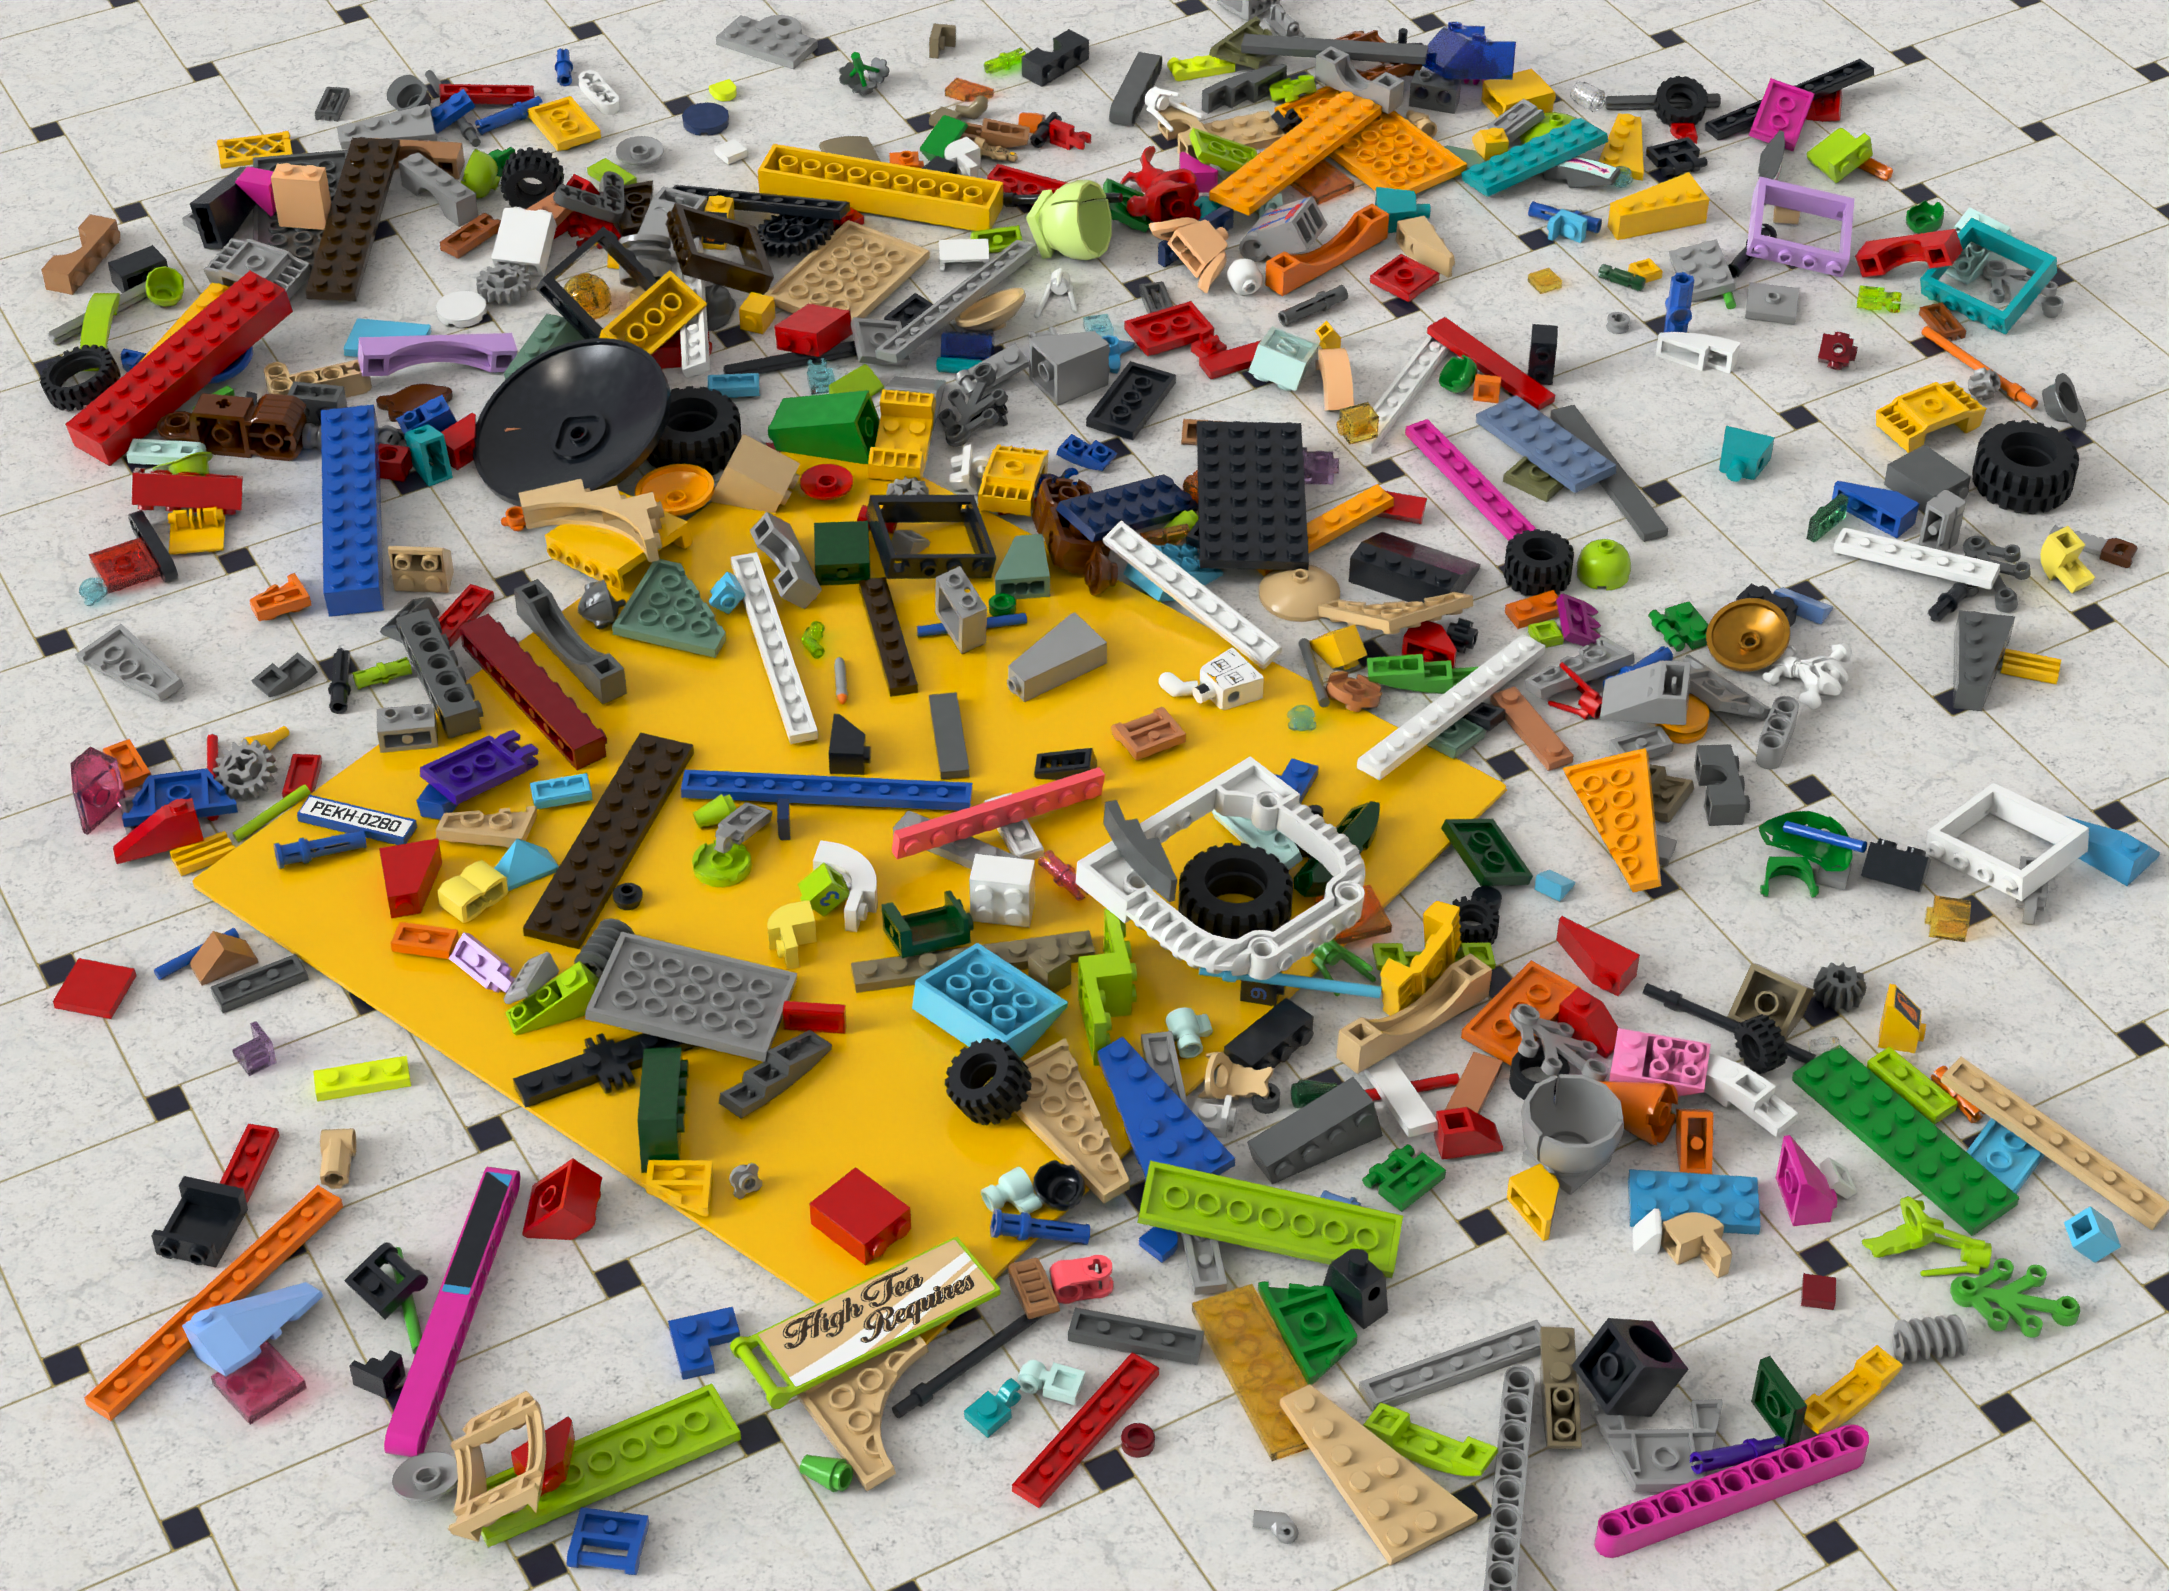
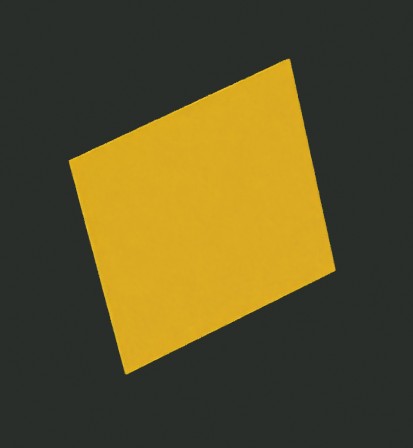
M782 451L780 452L781 454L800 463L796 474L800 475L793 490L788 487L787 490L792 493L785 506L779 504L776 512L771 514L791 525L815 575L814 523L857 521L862 505L868 506L870 495H886L888 484L894 483V480L869 479L868 464ZM835 464L846 468L852 474L853 486L842 497L832 500H819L806 495L802 491L800 478L807 469L813 466ZM922 477V481H925V485L929 489V495H956ZM711 502L687 520L692 545L683 549L670 543L658 551L659 559L681 563L685 570V575L689 580H692L700 592V598L704 603H707L715 615L716 622L726 632V642L716 658L613 635V624L603 629H596L594 623L586 620L578 613V605L581 599L579 598L562 611L565 618L585 643L597 652L610 653L625 671L627 694L602 704L534 632L519 642V646L524 652L528 651L534 662L539 667L542 666L545 669L548 677L560 685L563 693L575 701L577 708L582 713L588 714L593 725L597 729L601 728L607 738V744H605L607 757L576 770L482 669L466 680L467 682L465 683L471 684L475 696L474 701L479 700L483 711V717H479L481 729L448 739L436 714L438 747L381 753L378 744L310 795L416 820L417 828L407 843L436 839V828L440 820L422 817L416 802L429 784L420 777V767L490 735L496 739L500 734L515 730L520 734V740L514 742L520 748L529 744L538 748V754L532 755L538 760V765L519 776L458 804L452 813L479 810L484 815L499 813V809L510 808L511 813L525 812L526 807L534 806L530 783L587 773L593 800L537 809V817L526 839V842L546 848L558 866H560L640 732L692 744L694 754L688 762L686 770L972 783L973 790L971 807L985 803L984 800L1008 793H1018L1056 781L1035 778L1036 758L1039 753L1093 748L1097 759V768L1100 767L1105 774L1102 794L1093 799L1084 800L1068 807H1062L1042 815L1027 818L1044 848V857L1034 859L1035 904L1030 927L973 921L974 929L970 931L971 943L941 950L970 947L976 943L984 945L1089 930L1095 955L1104 954V909L1107 908L1076 884V871L1079 860L1112 841L1103 824L1105 802L1117 800L1125 820L1138 819L1139 823L1250 756L1270 772L1279 776L1283 774L1292 758L1318 766V775L1301 805L1304 804L1308 807L1311 805L1321 806L1324 810V822L1332 824L1334 827H1337L1352 808L1370 801L1379 802L1380 812L1375 837L1368 849L1364 848L1360 853L1365 863V882L1363 886L1365 895L1361 918L1353 927L1346 928L1333 938L1344 947L1451 845L1441 829L1445 819H1478L1507 789L1506 785L1501 781L1457 758L1452 759L1427 745L1380 781L1358 769L1357 760L1397 730L1398 727L1364 709H1361L1360 712L1350 711L1345 708V703L1336 699L1329 698L1330 703L1327 707L1319 706L1311 681L1273 661L1263 670L1214 630L1117 580L1114 587H1108L1103 593L1096 596L1091 595L1088 586L1085 584L1084 574H1072L1066 569L1053 565L1045 541L1044 546L1050 574V597L1015 599V614L1026 613L1027 624L986 629V643L963 654L960 653L949 634L917 636V626L941 623L935 613L936 578H886L918 684V693L890 697L860 594L859 584L821 585L822 591L805 609L781 598L773 582L781 571L775 562L757 547L750 532V529L766 512ZM983 510L980 511L994 549L996 561L991 578L968 579L986 605L987 617H993L989 613V599L995 595V575L1015 536L1032 534ZM963 522L897 523L895 531L913 530L930 541V545L918 554H975ZM869 531L870 579L886 577L872 533ZM888 533L890 540H892L893 534ZM755 552L758 554L818 730V739L790 744L743 600L738 603L730 614L711 606L709 603V599L712 597L710 590L727 571L734 574L730 557ZM646 559L622 576L625 587L623 592L607 586L616 601L624 599L627 603L652 562H648V559ZM969 589L964 590L966 593L970 592ZM625 606L619 608L618 616ZM1075 612L1107 642V663L1024 702L1008 688V666L1066 617ZM1232 647L1264 677L1262 699L1226 710L1220 709L1210 699L1198 703L1193 695L1172 697L1159 685L1160 675L1165 672H1171L1181 681H1197L1199 686L1200 669L1202 666ZM837 657H842L846 666L848 697L844 705L840 704L836 698L834 663ZM957 692L969 765V777L941 779L929 707V695ZM1162 706L1186 733V742L1136 761L1120 740H1115L1111 732V726L1119 722L1124 724L1153 713L1154 709ZM834 714L842 715L866 735V746H871V763H865L864 775L830 774L828 753ZM1047 763L1046 768H1050L1051 764ZM683 771L617 884L619 886L624 883H634L640 886L643 892L640 905L633 910H622L614 902L612 892L580 949L527 937L523 933V926L555 873L508 891L502 900L491 907H486L479 916L466 923L461 922L439 906L438 889L443 882L455 876H460L467 866L477 861L483 860L495 868L509 849L503 846H482L474 843H454L439 840L442 865L422 912L391 918L379 851V848L395 846V844L366 838L367 848L315 857L308 864L298 862L285 865L283 869H279L274 852L275 843L284 845L298 842L299 838L312 841L346 834L345 832L298 821L297 813L309 795L203 871L192 881L195 889L291 953L296 954L297 957L523 1108L525 1107L514 1088L513 1078L584 1054L583 1049H586L584 1039L591 1037L595 1045H597L596 1035L601 1033L604 1034L607 1041L613 1039L615 1043L642 1033L586 1020L584 1015L515 1035L505 1012L524 999L512 1004H506L503 1000L506 993L503 990H500L498 993L486 989L450 959L392 952L391 941L399 922L457 929L459 939L463 932L469 933L508 963V966L512 968L510 975L515 978L529 959L545 952L551 954L559 969L558 974L555 976L557 977L574 965L576 956L580 953L583 946L586 945L599 923L604 919L610 918L626 923L633 930L634 934L798 973L797 982L789 1001L846 1005L847 1027L845 1034L814 1032L831 1043L832 1049L788 1089L743 1118H739L719 1104L720 1093L741 1083L745 1071L763 1062L700 1046L682 1052V1060H688L689 1077L687 1078L686 1114H684L685 1132L681 1133L680 1160H712L713 1174L709 1215L701 1216L665 1200L662 1201L816 1304L954 1237H958L995 1281L1010 1264L1014 1263L1039 1239L1029 1237L1028 1240L1018 1241L1017 1237L999 1235L998 1238H992L990 1225L993 1213L985 1205L981 1196V1190L989 1185H998L999 1178L1003 1174L1018 1166L1026 1172L1033 1185L1034 1176L1039 1167L1053 1160H1057L1064 1165L1065 1163L1014 1112L1011 1114V1118L1008 1120L1003 1118L999 1124L994 1125L990 1122L988 1125H982L980 1122L975 1123L971 1121L951 1100L946 1092L948 1088L945 1086V1079L949 1077L946 1071L948 1067H952V1059L961 1054L960 1050L964 1047H969L912 1009L915 985L856 993L851 971V963L900 956L883 930L882 904L893 902L902 916L943 907L945 905L944 892L950 890L956 899L961 900L965 912L970 913L969 879L971 869L927 850L900 859H896L892 853L893 827L908 810L928 819L957 812L955 810L789 803L790 840H780L778 836L777 802L733 800L736 809L745 802L771 810L772 817L769 823L745 842H742L751 855L752 866L747 877L732 886L712 887L702 883L695 876L692 859L694 852L701 845L714 843L718 824L699 829L693 812L698 811V809L714 799L681 798ZM1212 811L1191 823L1188 828L1178 831L1161 843L1177 878L1175 901L1168 902L1154 889L1153 891L1178 911L1179 879L1188 861L1193 860V857L1201 851L1207 852L1209 847L1215 845L1222 847L1224 843H1233V845L1241 846L1242 842L1214 818ZM997 828L971 836L1010 853ZM820 840L839 843L853 848L871 863L875 871L878 900L876 913L868 912L866 920L860 922L857 932L845 931L844 908L848 898L826 916H822L813 910L817 942L797 945L799 967L787 969L784 958L778 957L777 949L769 950L767 929L769 917L775 910L784 905L801 902L800 897L802 894L798 883L813 872V859ZM1303 858L1302 861L1289 870L1293 880L1292 915L1290 921L1323 900L1325 896L1304 897L1294 889V876L1310 858ZM1225 894L1217 897L1220 900L1231 903H1244L1254 900L1243 894ZM1131 919L1125 923L1126 937H1124V941H1130L1132 958L1129 961L1130 963H1135L1137 969V981H1132V984H1135L1137 1001L1132 1002L1131 1015L1111 1017L1112 1030L1107 1031V1033L1110 1035L1111 1043L1124 1037L1144 1059L1141 1034L1168 1032L1165 1020L1170 1012L1186 1007L1194 1010L1195 1015L1207 1014L1213 1033L1208 1037H1200L1203 1051L1198 1056L1193 1058L1181 1057L1177 1048V1042L1174 1041L1187 1097L1205 1080L1209 1061L1206 1054L1213 1052L1224 1053V1046L1274 1006L1240 1001L1241 980H1236L1234 983L1222 981V978L1199 975V968L1194 969L1188 966L1185 960L1176 959L1170 950H1165L1161 947L1159 941L1150 938L1144 929H1139ZM1312 952L1309 956H1303L1294 962L1289 969L1282 971V973L1313 977L1320 970L1312 962L1316 955ZM1078 962L1071 963V984L1055 993L1068 1002L1067 1008L1021 1059L1025 1061L1066 1038L1071 1056L1075 1058L1080 1076L1086 1082L1099 1111L1103 1127L1108 1131L1112 1147L1118 1153L1121 1160L1133 1148L1101 1066L1093 1065L1078 1001ZM1028 969L1020 970L1028 975ZM1286 986L1285 994L1279 995L1277 1004L1285 998L1290 999L1300 988ZM782 1018L771 1049L806 1031L784 1030V1019ZM642 1067L631 1070L635 1084L628 1086L625 1079L622 1078L624 1088L617 1090L613 1082H611V1093L605 1094L599 1082L525 1108L646 1189L647 1173H641L637 1122ZM755 1163L759 1167L757 1174L758 1178L762 1180L761 1188L758 1191L747 1193L742 1199L736 1198L733 1195L735 1188L729 1181L732 1170L739 1165ZM855 1167L911 1209V1229L904 1238L895 1241L886 1249L883 1255L874 1258L867 1265L861 1263L811 1224L809 1203ZM1086 1185L1084 1195L1090 1190ZM1005 1202L1004 1207L1001 1208L1002 1213L1021 1214L1009 1202ZM1042 1203V1207L1030 1213L1031 1218L1058 1221L1067 1211L1052 1210ZM956 1317L920 1334L921 1338L928 1345Z

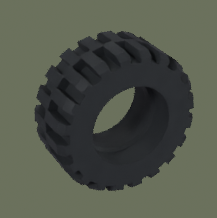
M686 386L685 389H679V387L672 389L670 392L671 408L667 425L658 444L647 457V461L653 467L655 466L656 469L672 464H691L707 470L711 475L717 474L720 469L725 470L742 438L738 407L728 396H722V393L715 389L711 391L707 387L701 386L700 388Z
M2015 420L2008 421L2006 424L2000 423L1995 425L1993 429L1990 428L1980 438L1972 470V480L1979 493L1983 497L1986 496L1987 501L1990 503L1998 504L1999 508L2004 510L2008 508L2014 510L2015 513L2028 512V514H2036L2038 511L2044 513L2052 508L2059 507L2071 496L2079 466V454L2068 436L2064 433L2060 434L2058 429L2052 426L2049 428L2044 426V423H2030V420H2022L2021 422H2016Z
M1224 843L1222 847L1215 845L1209 847L1207 852L1201 851L1196 854L1193 860L1191 859L1184 866V871L1179 879L1178 912L1199 928L1220 937L1239 939L1254 930L1274 932L1290 921L1292 915L1293 880L1287 867L1282 862L1279 863L1280 860L1274 854L1270 853L1268 855L1263 848L1257 846L1255 849L1245 843H1241V846L1233 845V843ZM1225 894H1243L1254 900L1244 903H1231L1220 900L1217 897Z

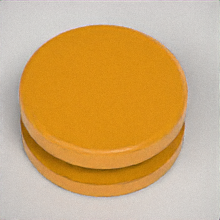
M1689 694L1686 725L1655 723V727L1661 726L1674 743L1689 744L1703 738L1707 732L1709 708L1705 702L1693 694Z

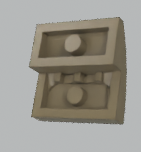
M843 136L828 139L819 144L821 152L880 161L868 137Z
M1650 764L1655 820L1669 823L1693 792V780L1667 776L1665 766Z

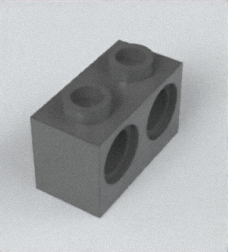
M1416 70L1410 85L1409 106L1455 114L1460 101L1461 78L1450 74L1442 75L1426 70Z
M294 381L287 394L299 398L306 404L304 413L307 423L321 425V410L347 408L344 386Z

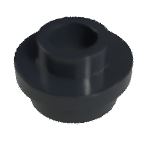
M634 883L621 884L613 891V900L622 910L637 908L643 898L641 887Z

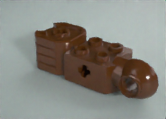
M202 393L192 413L186 411L169 413L157 422L156 428L160 436L166 440L201 442L206 446V452H211L213 455L252 458L253 455H258L264 459L292 461L299 456L303 448L302 432L307 423L304 413L306 404L299 398L291 395L268 393L262 396L257 404L254 405L253 398Z
M1048 477L1041 482L1032 513L1036 530L1045 539L1053 565L1066 569L1072 574H1084L1085 584L1088 586L1091 595H1099L1108 587H1114L1117 583V563L1110 562L1108 559L1111 549L1103 543V539L1091 542L1056 510L1060 501L1093 493V489L1089 484L1080 479L1077 485H1073V480L1067 478H1057L1055 483L1052 484V478Z

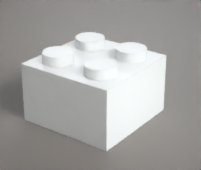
M975 854L969 879L970 914L973 921L1030 927L1035 904V860Z

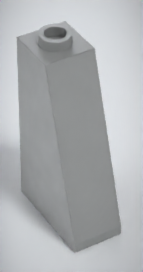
M1074 612L1008 666V688L1013 694H1017L1026 702L1106 664L1107 642Z

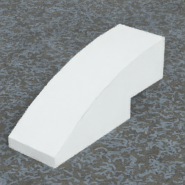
M1664 332L1658 335L1655 356L1703 371L1708 366L1730 374L1738 363L1741 343L1706 334Z

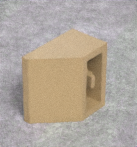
M388 547L395 591L449 593L454 573L450 550L439 547Z

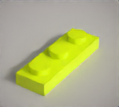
M407 1056L313 1071L317 1102L411 1087Z

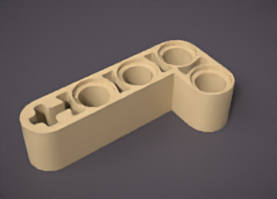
M358 360L291 375L287 366L280 362L270 363L264 368L269 394L287 395L294 381L344 386L346 398L367 393L372 388L370 376H362Z

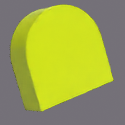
M730 79L709 85V93L719 101H730L737 95L736 85Z

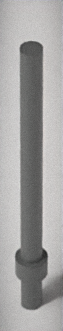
M428 70L425 72V77L440 97L439 84L441 82L432 70ZM462 116L456 121L460 127L461 134L470 141L473 147H478L481 141L476 135V129Z

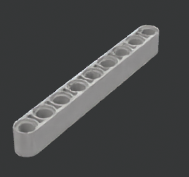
M1522 1365L1509 1367L1504 1375L1497 1440L1498 1453L1495 1462L1483 1591L1517 1590L1535 1382L1533 1372Z

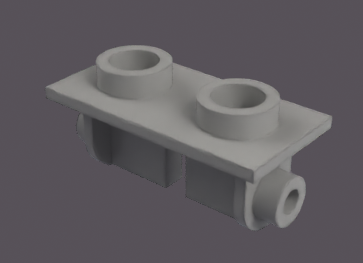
M1280 4L1271 5L1270 16L1263 20L1278 36L1305 37L1304 33L1299 29V23L1294 21L1289 14H1286V11Z

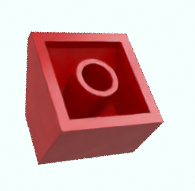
M572 1158L532 1185L522 1235L526 1238L573 1240L584 1232H589L596 1222L595 1214L597 1203L601 1197L602 1176Z

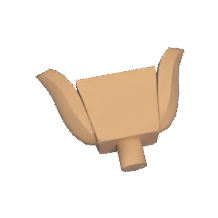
M1189 217L1150 223L1149 228L1152 234L1161 240L1168 241L1167 244L1196 278L1200 277L1198 288L1204 293H1208L1211 284L1226 265L1227 256L1225 250L1228 247L1226 242L1228 232L1223 227L1215 229L1207 220L1198 221Z

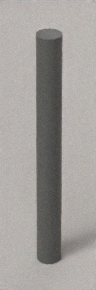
M1302 638L1298 644L1319 706L1327 707L1330 700L1308 639Z

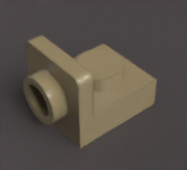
M933 24L929 38V58L938 59L940 51L945 50V46H956L955 25Z

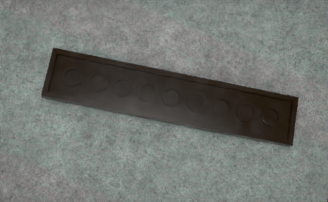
M352 137L306 287L307 299L357 301L400 152V140Z
M640 732L523 926L524 936L580 949L693 756L694 748L692 744Z

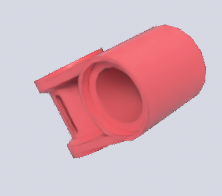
M1093 1255L1073 1260H1060L1049 1269L1053 1292L1059 1303L1070 1304L1080 1300L1103 1298L1113 1291L1114 1283L1110 1276L1112 1273V1262L1106 1256ZM1095 1264H1098V1272H1095ZM1098 1281L1102 1282V1289H1099Z

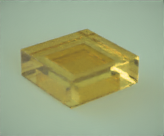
M1549 267L1528 274L1527 281L1540 294L1562 288V280Z

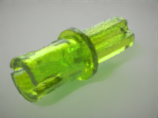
M1017 48L1008 53L1002 52L999 54V57L984 63L985 72L993 74L1003 69L1006 71L1010 70L1012 66L1022 63V56L1026 52L1023 51V48Z

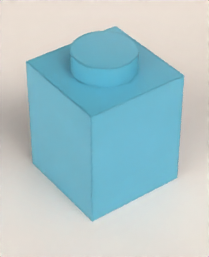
M2091 1206L2064 1222L2073 1248L2094 1263L2121 1247L2112 1221Z

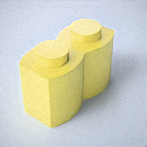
M483 860L477 861L467 866L460 876H455L442 883L438 889L439 906L461 922H469L479 916L486 907L495 905L507 895V877Z

